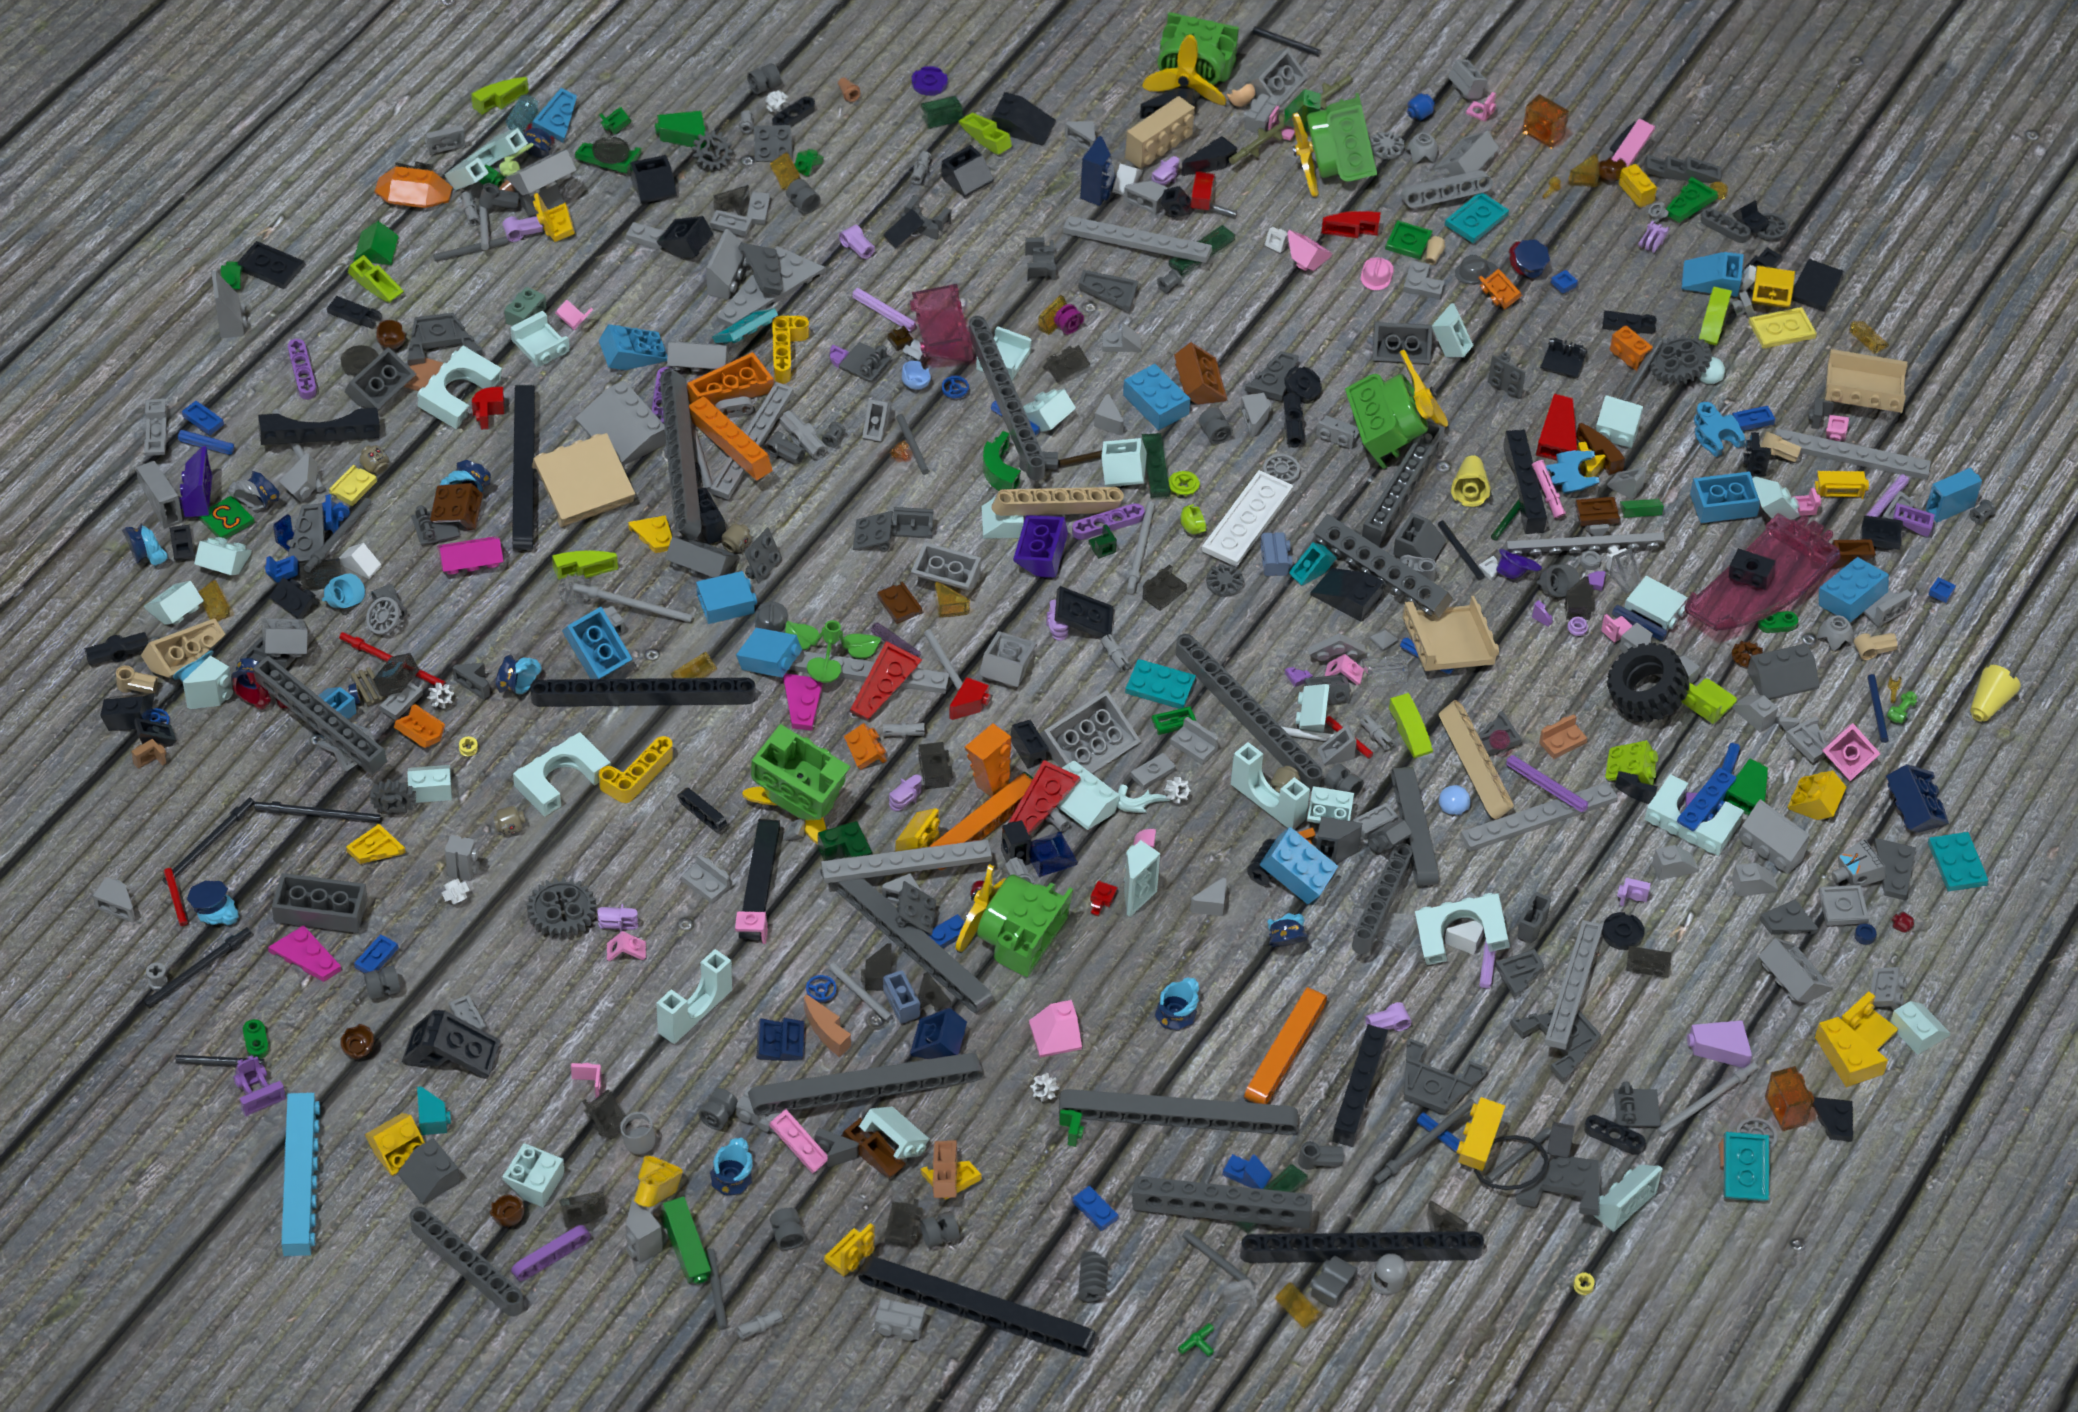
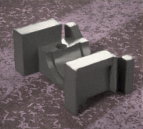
M913 195L907 205L904 206V213L901 214L902 218L913 209L925 222L915 232L935 240L939 238V231L943 232L945 223L951 224V209L945 207L939 216L934 217L933 220L928 219L921 213L919 197Z
M1044 236L1025 237V255H1033V263L1027 264V282L1028 278L1045 276V279L1047 276H1050L1052 280H1056L1054 240H1050V246H1045Z

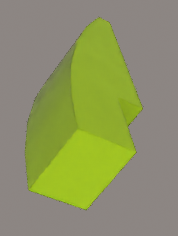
M521 77L503 80L475 91L471 94L472 108L481 115L495 106L500 110L529 92L528 79Z
M973 112L959 120V124L964 130L988 150L999 155L1012 147L1010 134L997 129L996 122Z
M364 255L350 264L348 274L380 299L390 303L404 293V290L379 265L374 266Z
M1713 286L1699 340L1704 339L1705 343L1717 346L1730 302L1731 290Z
M590 550L552 555L553 569L558 580L578 575L579 579L583 580L618 569L616 553Z
M1406 693L1390 698L1389 710L1397 722L1399 734L1414 759L1433 753L1425 725L1410 694Z

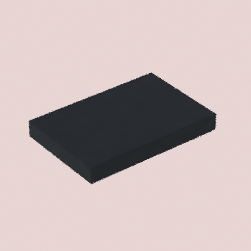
M256 241L238 261V266H243L241 272L285 289L303 269L305 261Z
M1808 259L1793 288L1791 300L1825 312L1844 271Z
M1059 586L1056 594L1054 621L1099 638H1103L1106 635L1108 637V634L1112 635L1114 606Z

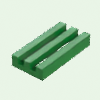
M1190 706L1152 715L1151 717L1158 735L1180 730L1186 717L1193 721L1197 720Z

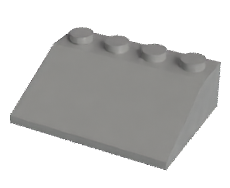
M624 380L607 388L575 418V421L590 437L595 434H608L622 466L666 445L664 424Z
M1108 690L1040 733L1049 748L1047 754L1061 768L1072 761H1076L1090 773L1100 769L1141 742Z

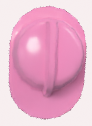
M1377 257L1367 260L1361 273L1362 284L1371 290L1385 289L1393 275L1394 267L1392 263Z

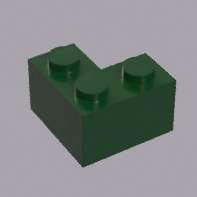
M858 821L818 832V849L824 861L834 860L837 857L842 859L872 855V851Z

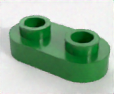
M1790 611L1764 613L1759 617L1758 628L1764 633L1790 632L1796 629L1798 617Z
M258 1019L248 1020L243 1025L248 1056L253 1055L254 1058L262 1059L269 1052L265 1026Z

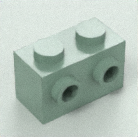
M525 287L522 292L516 295L512 303L506 306L504 310L506 324L514 326L546 309V296L529 287Z

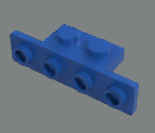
M1718 768L1677 818V823L1691 831H1695L1702 822L1713 819L1725 803V794L1735 782L1736 776L1722 768Z

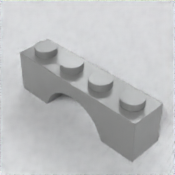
M1636 623L1621 636L1619 649L1626 653L1632 646L1635 648L1638 647V644L1642 643L1648 645L1651 643L1653 633ZM1681 656L1679 658L1688 673V681L1693 684L1698 678L1700 666L1686 656ZM1655 674L1660 678L1663 676L1662 674Z

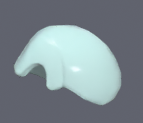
M1711 357L1710 367H1705L1707 372H1700L1701 377L1698 378L1701 382L1715 384L1723 380L1725 366L1720 359Z

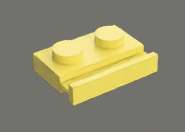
M352 465L329 488V493L336 495L341 501L353 506L377 482V477L361 468H356V465Z

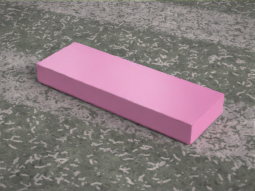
M1638 119L1612 160L1617 161L1619 158H1622L1627 163V167L1631 166L1654 132L1655 126Z
M786 1109L769 1123V1126L812 1174L827 1162L828 1155Z

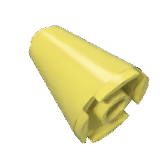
M1473 455L1464 459L1451 484L1453 499L1455 501L1458 500L1467 507L1479 506L1490 496V484L1483 462L1479 457Z
M1994 664L1984 668L1970 708L1972 717L1975 720L1987 721L2018 693L2021 684L2016 676L2013 679L2009 675V670Z

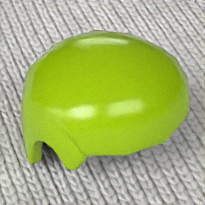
M1194 504L1185 506L1181 511V525L1186 532L1192 535L1205 532L1206 523L1199 507H1192Z

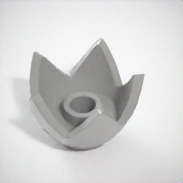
M1420 133L1409 141L1405 151L1411 150L1414 164L1424 156L1434 163L1438 145L1430 134Z
M1832 616L1821 625L1817 639L1827 637L1831 649L1835 651L1845 640L1849 644H1853V628L1850 622L1843 616Z

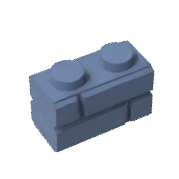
M1284 532L1261 534L1260 547L1264 575L1286 576L1289 567H1292V556L1288 555V552H1290V541L1286 540Z
M898 971L883 977V991L899 1022L905 1023L920 1017V1002L917 996H915V992L904 971Z

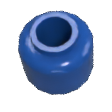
M1419 93L1408 101L1407 113L1410 118H1416L1421 121L1433 113L1434 101L1428 94Z

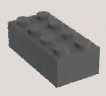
M281 873L272 904L274 922L358 933L368 900L366 884Z

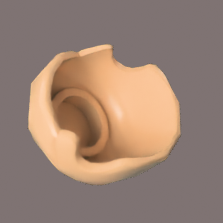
M1246 84L1240 90H1232L1231 94L1227 93L1226 95L1233 105L1241 107L1253 100L1255 88L1252 84Z

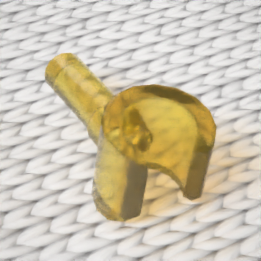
M1556 176L1550 179L1548 184L1551 187L1542 195L1543 199H1546L1554 190L1559 191L1561 189V181Z
M1890 675L1888 688L1891 689V703L1896 702V692L1900 688L1902 680L1900 676L1898 681H1894L1892 675Z

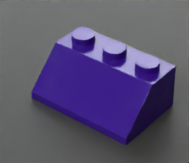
M202 446L185 463V471L181 473L183 484H180L182 497H179V503L185 517L209 515L213 475L207 447Z
M1026 515L1013 558L1014 562L1035 576L1056 577L1068 536L1065 517Z

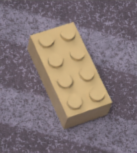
M1178 96L1129 129L1126 136L1125 158L1139 169L1150 165L1158 157L1163 156L1171 148L1176 147L1183 140L1189 138L1193 133L1195 107Z

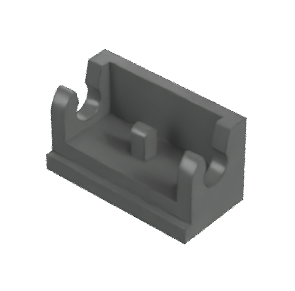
M894 507L892 536L932 539L934 509Z

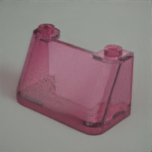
M952 284L912 292L913 300H910L911 311L916 313L923 341L920 342L921 352L925 353L926 357L961 362L974 361L971 337L967 331L961 301L959 300L958 285Z

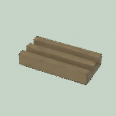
M367 667L364 672L359 670V674L351 673V679L354 683H357L359 693L367 707L386 700V694L370 667ZM367 676L370 678L372 684L374 685L380 697H377L375 691L373 690L371 684L367 679ZM359 679L363 680L373 698L372 700L369 699Z

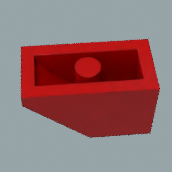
M966 677L950 704L949 719L955 720L980 713L984 705H988L991 698L989 685Z

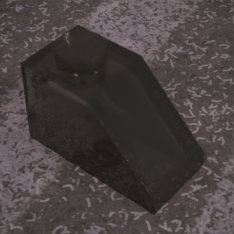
M887 943L865 961V969H861V982H865V991H883V977L891 974L892 943Z

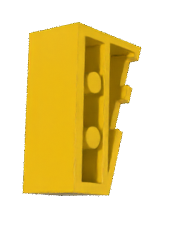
M1835 1017L1818 1024L1815 1039L1845 1087L1884 1075L1888 1059L1843 1020Z
M1480 1097L1478 1104L1473 1103L1469 1115L1473 1117L1471 1123H1466L1463 1135L1467 1137L1465 1142L1460 1141L1456 1152L1460 1154L1458 1163L1483 1171L1505 1105Z

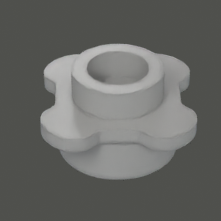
M1663 202L1652 204L1648 210V213L1652 216L1651 220L1655 223L1659 219L1668 216V211L1665 210Z

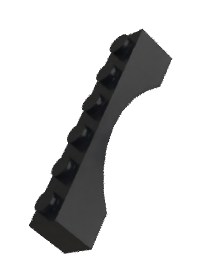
M377 408L356 409L342 418L325 422L297 421L280 414L258 415L261 445L380 438V422Z
M1525 429L1506 431L1503 448L1506 460L1513 469L1517 483L1524 533H1544L1547 515L1537 475L1532 467L1533 459Z
M1370 1024L1367 1025L1334 1126L1332 1142L1349 1147L1354 1146L1367 1098L1386 1047L1388 1029Z

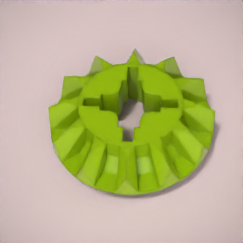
M1188 471L1175 472L1168 480V487H1170L1171 493L1175 492L1177 496L1184 495L1187 497L1188 494L1194 495L1200 485L1198 477Z

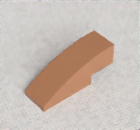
M806 994L804 996V1011L813 1031L833 1053L841 1057L851 1047V1034L840 1027V1017Z
M957 1140L935 1141L934 1198L956 1197Z

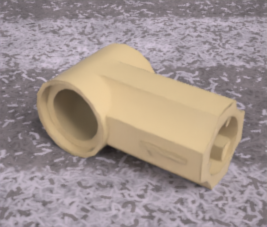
M1767 431L1760 447L1771 448V455H1778L1791 462L1796 461L1801 450L1800 446L1785 441L1782 437Z
M1864 633L1857 636L1854 640L1862 660H1870L1879 653L1894 651L1898 647L1897 638L1892 633L1872 637L1870 634Z
M126 665L116 670V682L119 691L128 693L135 690L155 694L159 682L158 677L134 672L132 667Z

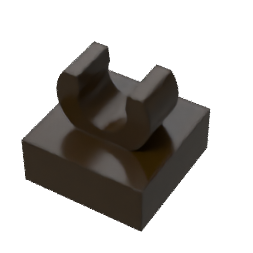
M905 326L898 330L894 329L893 332L887 334L888 341L896 351L904 349L906 345L910 346L914 340Z

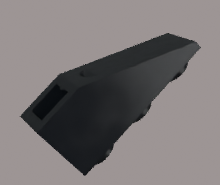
M1193 88L1173 89L1141 103L1139 118L1146 119L1178 96L1195 107Z
M1221 136L1211 141L1204 148L1199 149L1190 157L1185 158L1182 161L1181 175L1187 176L1196 174V172L1222 170L1231 165L1229 158L1237 153L1238 147Z
M699 488L697 490L701 532L708 544L722 541V535L726 531L725 520L707 488Z

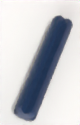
M1620 605L1614 607L1612 614L1615 617L1623 616L1632 626L1636 623L1640 624L1653 633L1652 636L1660 641L1666 638L1667 630Z

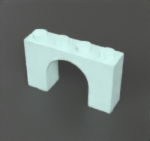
M518 128L497 135L444 175L454 190L474 184L488 174L484 167L485 164L490 166L506 156L515 154L526 146L528 142Z
M462 346L459 351L456 350L452 354L448 363H444L441 366L439 373L430 378L428 385L419 390L417 406L457 429L468 417L469 405L451 395L445 386L454 380H468L483 389L495 387L501 379L502 368L467 347Z
M579 732L513 773L514 787L545 817L561 807L560 793L546 780L547 775L551 771L560 767H572L582 772L596 785L599 783L600 769L605 766H611V764Z
M1247 742L1234 753L1231 785L1287 828H1297L1306 820L1310 789L1294 777L1280 789V794L1268 784L1262 773L1263 753Z
M1670 774L1648 805L1645 820L1652 825H1656L1671 834L1685 839L1689 843L1705 849L1709 853L1719 856L1741 824L1744 810L1725 801L1713 819L1702 822L1695 831H1691L1677 823V818L1681 815L1678 811V806L1686 796L1688 783Z
M1487 893L1482 897L1474 899L1465 898L1456 903L1445 902L1437 907H1423L1415 911L1426 965L1447 961L1443 941L1444 932L1451 922L1460 918L1474 919L1483 926L1489 952L1510 948L1498 893Z
M714 949L701 961V979L697 989L688 1000L671 989L656 1003L658 1033L675 1044L732 991V967L729 958Z

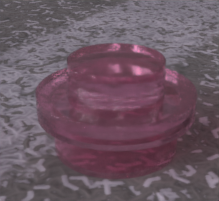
M1496 730L1490 735L1489 743L1496 749H1505L1509 746L1510 738L1506 731Z

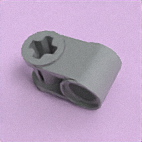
M1411 555L1400 557L1401 562L1406 564L1409 561V567L1434 582L1436 572L1434 560Z

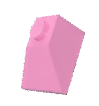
M1291 230L1287 232L1291 256L1293 260L1298 262L1296 266L1305 271L1307 269L1315 270L1332 256L1333 253L1307 236Z
M1853 723L1847 725L1822 750L1849 781L1880 755L1879 751Z
M1072 1000L1050 1004L1029 1020L1040 1058L1082 1049L1078 1019Z

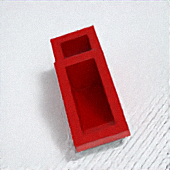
M1196 172L1191 196V208L1209 210L1215 174Z
M1352 211L1323 217L1321 233L1357 239L1359 233L1378 236L1381 212Z

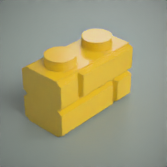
M1633 164L1623 168L1620 174L1619 185L1637 206L1642 208L1655 202L1657 187L1637 164Z

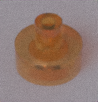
M902 440L889 453L894 459L900 455L903 460H906L910 456L906 451L909 445L905 440Z

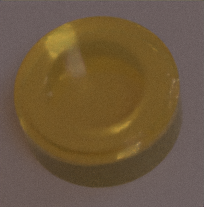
M1714 182L1710 185V188L1718 192V199H1724L1727 196L1728 187L1726 184Z

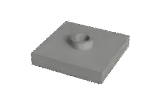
M1861 885L1819 887L1818 893L1826 926L1868 923L1869 916Z

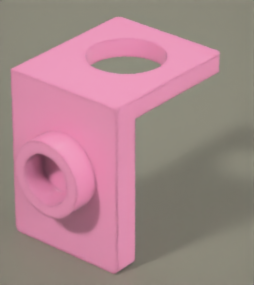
M1492 92L1484 105L1474 101L1467 109L1466 114L1485 122L1496 109V93ZM1480 108L1483 112L1475 113L1473 109Z
M1276 106L1269 117L1268 131L1279 124V106ZM1287 126L1281 131L1282 137L1289 141L1295 135L1293 127Z
M566 300L555 314L575 330L593 309L590 308L584 315Z
M1606 614L1603 618L1601 631L1615 643L1621 639V636L1632 625L1623 616L1613 620Z
M1343 654L1328 662L1325 676L1336 675L1341 672L1353 683L1359 685L1364 669L1346 654ZM1337 664L1336 668L1331 671L1332 667Z
M737 912L735 931L761 932L762 942L766 944L768 932L766 912Z
M622 931L607 943V960L611 961L621 952L644 960L646 958V942ZM617 942V948L612 953V948L614 944Z
M571 1063L572 1079L596 1080L595 1096L599 1098L602 1078L601 1065Z

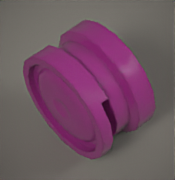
M1073 304L1063 306L1054 317V323L1060 327L1064 334L1076 332L1079 329L1078 325L1084 322L1083 314Z

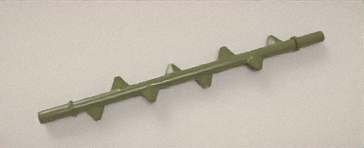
M1350 75L1335 82L1333 86L1325 82L1322 84L1323 93H1321L1320 108L1326 109L1325 100L1337 91L1342 90L1345 85L1353 80ZM1281 113L1278 115L1279 124L1266 132L1259 128L1258 139L1245 148H1241L1238 153L1229 158L1230 163L1235 164L1243 157H1247L1249 153L1255 157L1259 156L1258 147L1272 137L1279 141L1282 140L1281 131L1287 127L1284 125V115Z

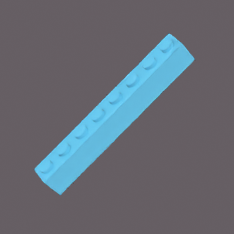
M290 1093L287 1095L282 1219L283 1256L311 1255V1246H315V1233H312V1227H316V1214H312L313 1208H317V1197L313 1195V1189H317V1176H314V1170H318V1157H314V1154L319 1151L318 1138H315V1133H319V1120H316V1115L320 1114V1102L315 1100L314 1093Z

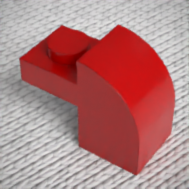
M503 387L484 388L473 396L472 412L473 415H476V422H480L481 430L489 429V415L504 414Z

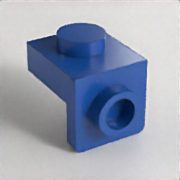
M293 555L276 562L271 556L266 557L265 571L269 577H272L278 583L282 578L289 579L298 575V559Z

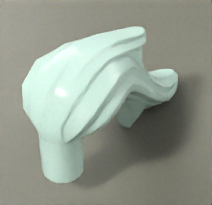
M1120 785L1118 790L1120 797L1117 808L1125 812L1147 813L1144 808L1148 804L1170 800H1167V796L1162 794H1149V790L1143 796L1132 799L1125 796L1128 787Z

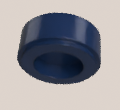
M357 683L350 684L348 686L349 694L355 698V704L361 703Z
M1860 924L1855 930L1854 937L1860 944L1870 945L1875 941L1877 932L1870 924Z

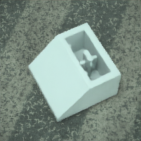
M1451 303L1434 322L1432 328L1445 357H1464L1473 347V344L1454 303Z
M1053 389L1048 393L1041 392L1034 397L1035 400L1023 406L1028 420L1038 425L1040 432L1053 429L1076 409L1065 389L1057 391Z
M1142 438L1103 442L1102 465L1106 487L1144 484L1147 452Z
M208 538V540L199 542L194 564L228 575H237L247 562L252 550L246 549V545L241 543H227V539Z
M1313 786L1307 821L1320 823L1321 817H1332L1350 821L1354 793Z
M523 1143L502 1178L524 1200L544 1208L564 1175V1162L562 1158Z

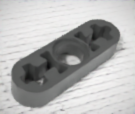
M1706 208L1702 211L1700 221L1703 225L1738 243H1745L1749 240L1751 230L1748 226L1713 208ZM1725 223L1730 225V227H1723L1721 224Z

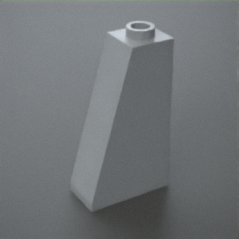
M152 461L136 467L138 482L162 527L165 529L182 523L178 494L156 462Z

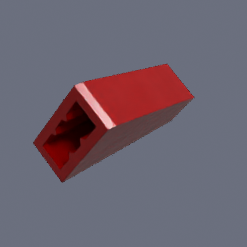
M1554 394L1538 441L1536 456L1557 461L1556 454L1577 451L1573 398Z

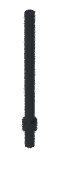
M249 797L242 805L236 806L226 820L172 869L174 877L176 878L230 826L236 821H240L245 816V812L255 804V801ZM164 877L162 881L164 884L168 885L166 878Z
M256 801L254 806L255 810L271 811V814L291 813L381 822V814L286 805L277 801H272V803Z
M246 927L235 936H229L225 939V943L144 1000L145 1005L150 1008L228 950H234L240 945L239 943L252 934L251 930Z

